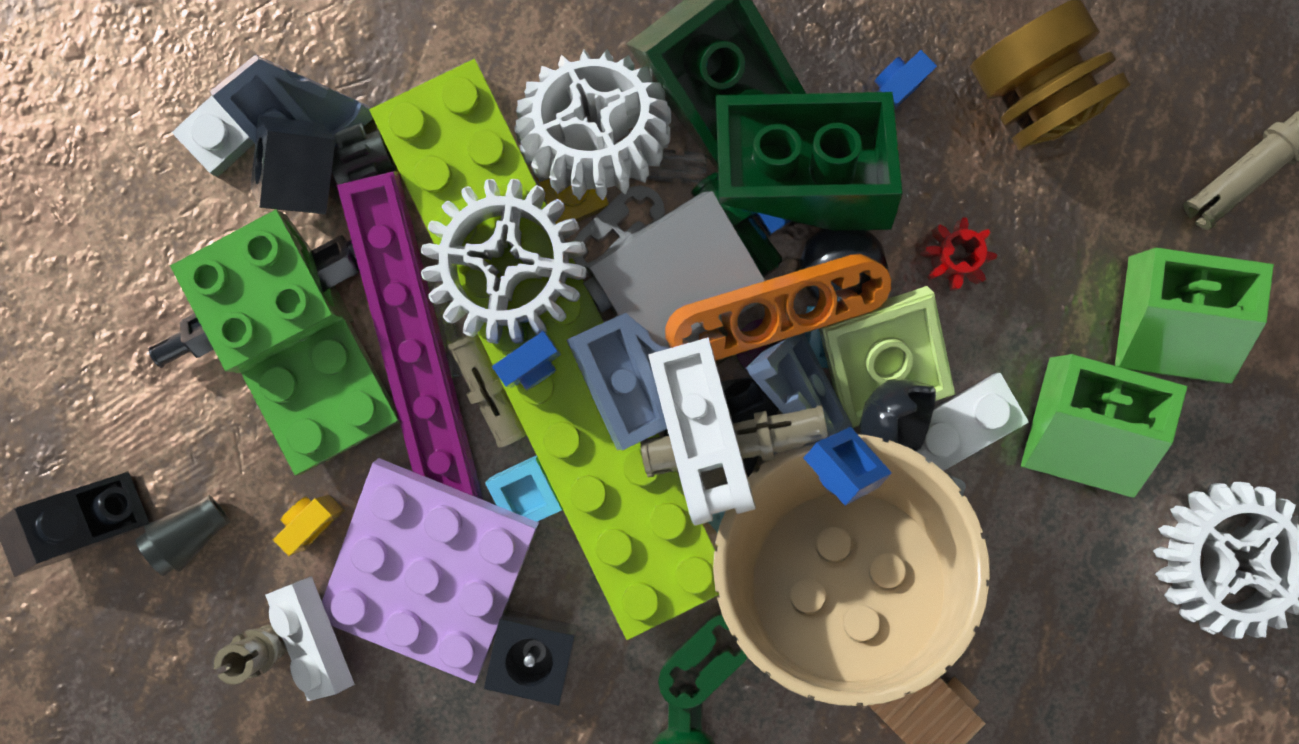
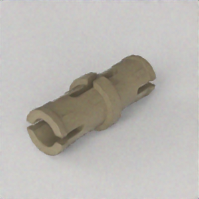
M478 333L474 337L465 334L448 343L446 347L451 352L470 389L466 392V396L471 404H478L496 440L497 447L507 446L525 437L527 434L497 373L492 368L493 364Z
M271 624L262 626L259 629L253 628L245 631L246 637L243 632L233 638L229 645L218 651L213 666L215 670L225 665L226 671L217 675L221 681L226 684L235 685L244 682L248 678L258 677L261 675L260 669L263 674L266 673L286 653L287 649L284 641H279V635L274 631Z

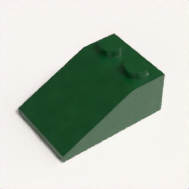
M683 0L626 43L642 68L648 67L653 82L661 83V87L665 91L667 105L717 171L716 95L807 94L752 0Z
M893 92L716 95L719 204L832 231L892 230L903 195Z

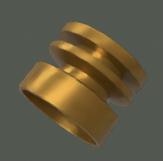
M1082 0L1067 1L1039 16L995 44L970 65L988 99L1001 97L1012 91L1017 92L1020 100L1000 118L1004 126L1010 125L1027 115L1031 116L1034 123L1012 138L1019 151L1033 144L1050 140L1054 141L1103 113L1106 107L1122 91L1131 86L1124 72L1111 77L1099 85L1093 77L1116 61L1111 51L1099 54L1085 61L1080 55L1079 51L1100 33Z

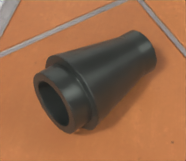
M208 495L198 503L145 525V533L136 539V544L153 569L160 575L165 576L173 569L180 572L208 541L230 521L216 500Z

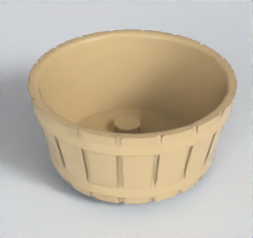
M868 435L859 436L892 472L878 489L845 506L835 494L823 486L817 473L803 459L813 446L779 452L775 454V459L764 462L759 466L760 470L757 473L754 471L748 477L756 509L740 514L736 513L735 508L726 510L719 525L715 546L718 547L717 552L714 551L713 564L715 590L720 595L717 599L722 616L732 636L737 637V644L762 672L767 673L771 679L783 687L804 697L833 705L867 706L883 704L903 698L909 693L913 694L933 683L946 672L947 666L952 667L966 651L976 634L973 631L974 628L980 625L989 591V586H986V581L990 580L986 540L981 537L983 530L974 509L966 496L962 497L959 493L961 489L948 474L932 461L931 463L925 461L926 457L893 441L889 440V443L883 442V438Z

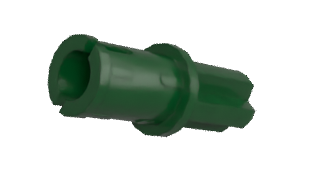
M718 172L712 173L698 183L691 191V195L695 197L700 193L713 191L719 202ZM720 204L763 278L775 271L782 262V256L754 220L757 213Z

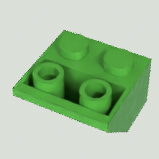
M1153 248L1129 256L1115 366L1132 371L1232 384L1267 323L1274 264L1163 248Z
M1074 354L1050 357L1020 467L1135 498L1173 444L1188 386Z

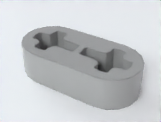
M641 185L629 187L626 195L621 192L579 232L574 241L586 244L588 240L593 238L596 242L601 243L614 232L619 238L610 246L612 247L645 226L642 222L638 221L626 232L619 227L630 215L629 209L626 206L628 202L633 200L641 205L647 200L652 203L653 206L649 211L652 222L665 215L664 203L659 194L649 187ZM587 247L584 255L574 258L576 264L583 267L588 264L584 260L589 254Z

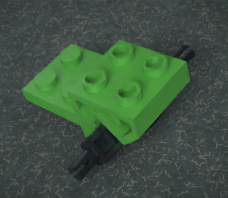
M275 209L170 265L194 313L180 321L179 332L155 345L149 346L148 352L150 357L158 367L163 368L166 364L189 352L196 358H199L214 350L225 372L242 374L295 476L304 474L400 422L396 407L351 324L354 320L335 286L360 271L352 240L347 241L343 235H340L311 250L288 216Z

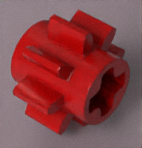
M966 217L956 221L952 234L945 226L941 224L936 226L931 231L938 243L935 246H929L920 251L921 256L931 258L933 269L929 272L927 278L931 280L942 276L949 279L948 287L950 291H956L961 288L964 275L975 285L985 281V274L980 267L984 263L997 259L996 253L987 251L985 239L990 234L989 229L979 233L969 230V223ZM962 245L967 253L962 257V262L955 265L949 256L953 254L955 247Z

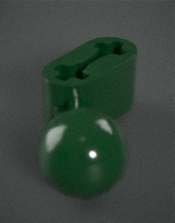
M721 610L711 615L665 661L660 671L658 684L660 693L665 701L668 702V729L658 734L652 744H716L713 738L702 730L703 702L747 660L746 654L741 648L734 650L727 645L721 650L718 649L701 666L695 681L697 689L693 690L689 685H685L679 690L673 683L677 676L674 669L676 666L683 671H687L692 666L695 667L713 650L718 637L714 629L715 627L721 625L724 629L729 630Z

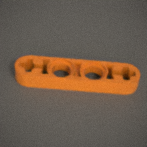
M862 254L845 256L687 304L677 309L669 317L665 327V338L670 348L687 344L689 342L683 338L692 334L691 325L698 322L707 330L699 334V340L709 338L715 360L723 359L872 312L887 300L891 291V277L888 270L882 264ZM863 272L870 276V280L862 284V293L858 295L848 287L857 285L860 281L859 274ZM831 282L842 289L835 291ZM806 286H817L819 301L816 307L806 314H796L793 308L796 294ZM751 303L763 304L765 316L762 323L752 331L740 330L738 327V316L742 309ZM724 325L725 330L728 332V336L725 337L716 328L722 327Z

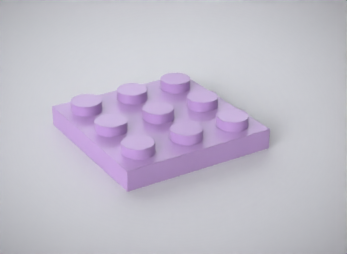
M378 458L371 465L322 600L330 624L333 627L475 684L497 632L499 619L505 612L539 522Z

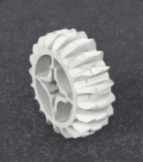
M583 49L579 61L570 62L561 55L558 63L559 69L557 70L541 66L540 82H526V89L524 91L526 98L517 100L516 113L518 120H516L515 125L516 138L521 143L519 146L521 154L527 165H532L533 173L539 182L550 179L551 187L555 189L557 194L572 185L573 194L579 201L587 189H595L596 194L603 201L608 187L616 186L626 195L630 187L629 178L645 183L649 176L648 166L660 167L663 159V149L668 148L671 139L669 127L671 123V110L667 106V101H665V91L661 87L660 82H653L648 67L635 70V65L629 55L615 63L608 49L600 59H591L585 49ZM634 127L632 132L629 134V129ZM628 135L626 138H624L622 141H620L619 143L616 144V142H617L619 139H621L622 137Z
M488 179L484 185L486 198L479 200L471 187L467 186L461 192L468 206L460 211L450 201H446L442 205L444 212L452 219L447 227L438 221H431L429 223L428 229L437 237L442 238L440 245L423 244L421 253L431 259L439 260V265L426 267L421 271L422 278L426 281H443L442 285L432 290L429 294V299L434 304L453 300L443 314V318L447 322L453 324L467 313L468 316L463 327L464 334L474 337L485 322L487 323V341L498 344L502 336L503 326H508L511 340L517 344L524 341L522 324L528 321L537 335L542 331L547 333L546 325L539 317L547 310L559 322L566 318L562 308L555 304L559 296L564 297L568 301H578L580 297L579 292L573 287L566 285L565 282L567 278L577 280L586 278L587 271L585 267L569 263L570 258L584 255L586 253V246L584 242L580 241L565 242V239L574 235L579 230L578 223L572 218L556 224L555 222L562 215L565 206L559 199L550 202L544 209H541L545 197V191L542 187L534 186L526 199L522 200L523 191L520 180L511 179L507 185L506 196H500V190L495 180ZM501 216V221H497L494 234L488 241L482 244L466 243V246H461L467 235L478 224L489 218ZM521 217L535 222L549 235L553 246L554 259L543 258L537 253H531L522 249V232L519 229ZM509 243L512 247L510 250L511 254L516 259L520 258L524 264L518 263V266H508L505 270V276H501L500 280L496 277L499 271L493 265H489L484 259L491 260L492 257H502L504 248H507ZM457 265L469 266L471 269L485 273L487 277L486 292L490 295L488 309L476 305L466 295L458 277ZM528 278H550L543 291L531 302L519 308L507 310L508 301H512L514 289L521 281Z
M1234 482L1230 487L1222 483H1213L1208 485L1207 495L1199 491L1187 494L1190 509L1183 506H1175L1170 509L1173 517L1178 522L1176 527L1163 525L1158 528L1164 537L1170 538L1168 548L1159 547L1153 550L1156 557L1168 560V566L1161 568L1155 573L1160 581L1173 583L1164 594L1167 600L1174 604H1182L1179 614L1191 622L1199 620L1200 629L1211 634L1221 631L1224 636L1231 639H1242L1245 632L1247 635L1255 638L1266 637L1267 625L1278 630L1288 628L1285 611L1299 615V516H1293L1296 504H1293L1288 499H1276V492L1270 488L1258 486L1253 489V486L1246 482ZM1244 513L1252 518L1245 527L1238 526L1231 534L1218 532L1214 529L1221 521L1233 515ZM1201 551L1204 556V563L1202 568H1200ZM1245 585L1258 590L1254 595L1239 603L1221 604L1228 593L1235 595Z

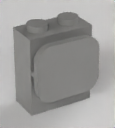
M713 191L700 193L662 218L650 222L607 249L601 256L586 264L585 268L591 278L583 284L601 313L611 308L616 317L627 313L648 331L653 341L660 346L670 348L665 338V327L669 317L677 309L687 304L765 280ZM751 303L745 306L740 312V314L745 312L752 306L756 305L757 303ZM697 322L691 325L692 334L683 339H686L689 343L698 341L699 334L707 330Z

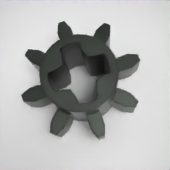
M360 123L333 135L338 146L334 149L332 174L338 185L397 170L396 164L379 130L366 134L363 124Z

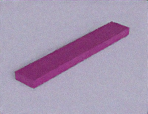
M399 171L339 184L337 187L412 470L417 474L483 500L433 303L429 299L430 290L428 282L422 278L421 271L424 267Z

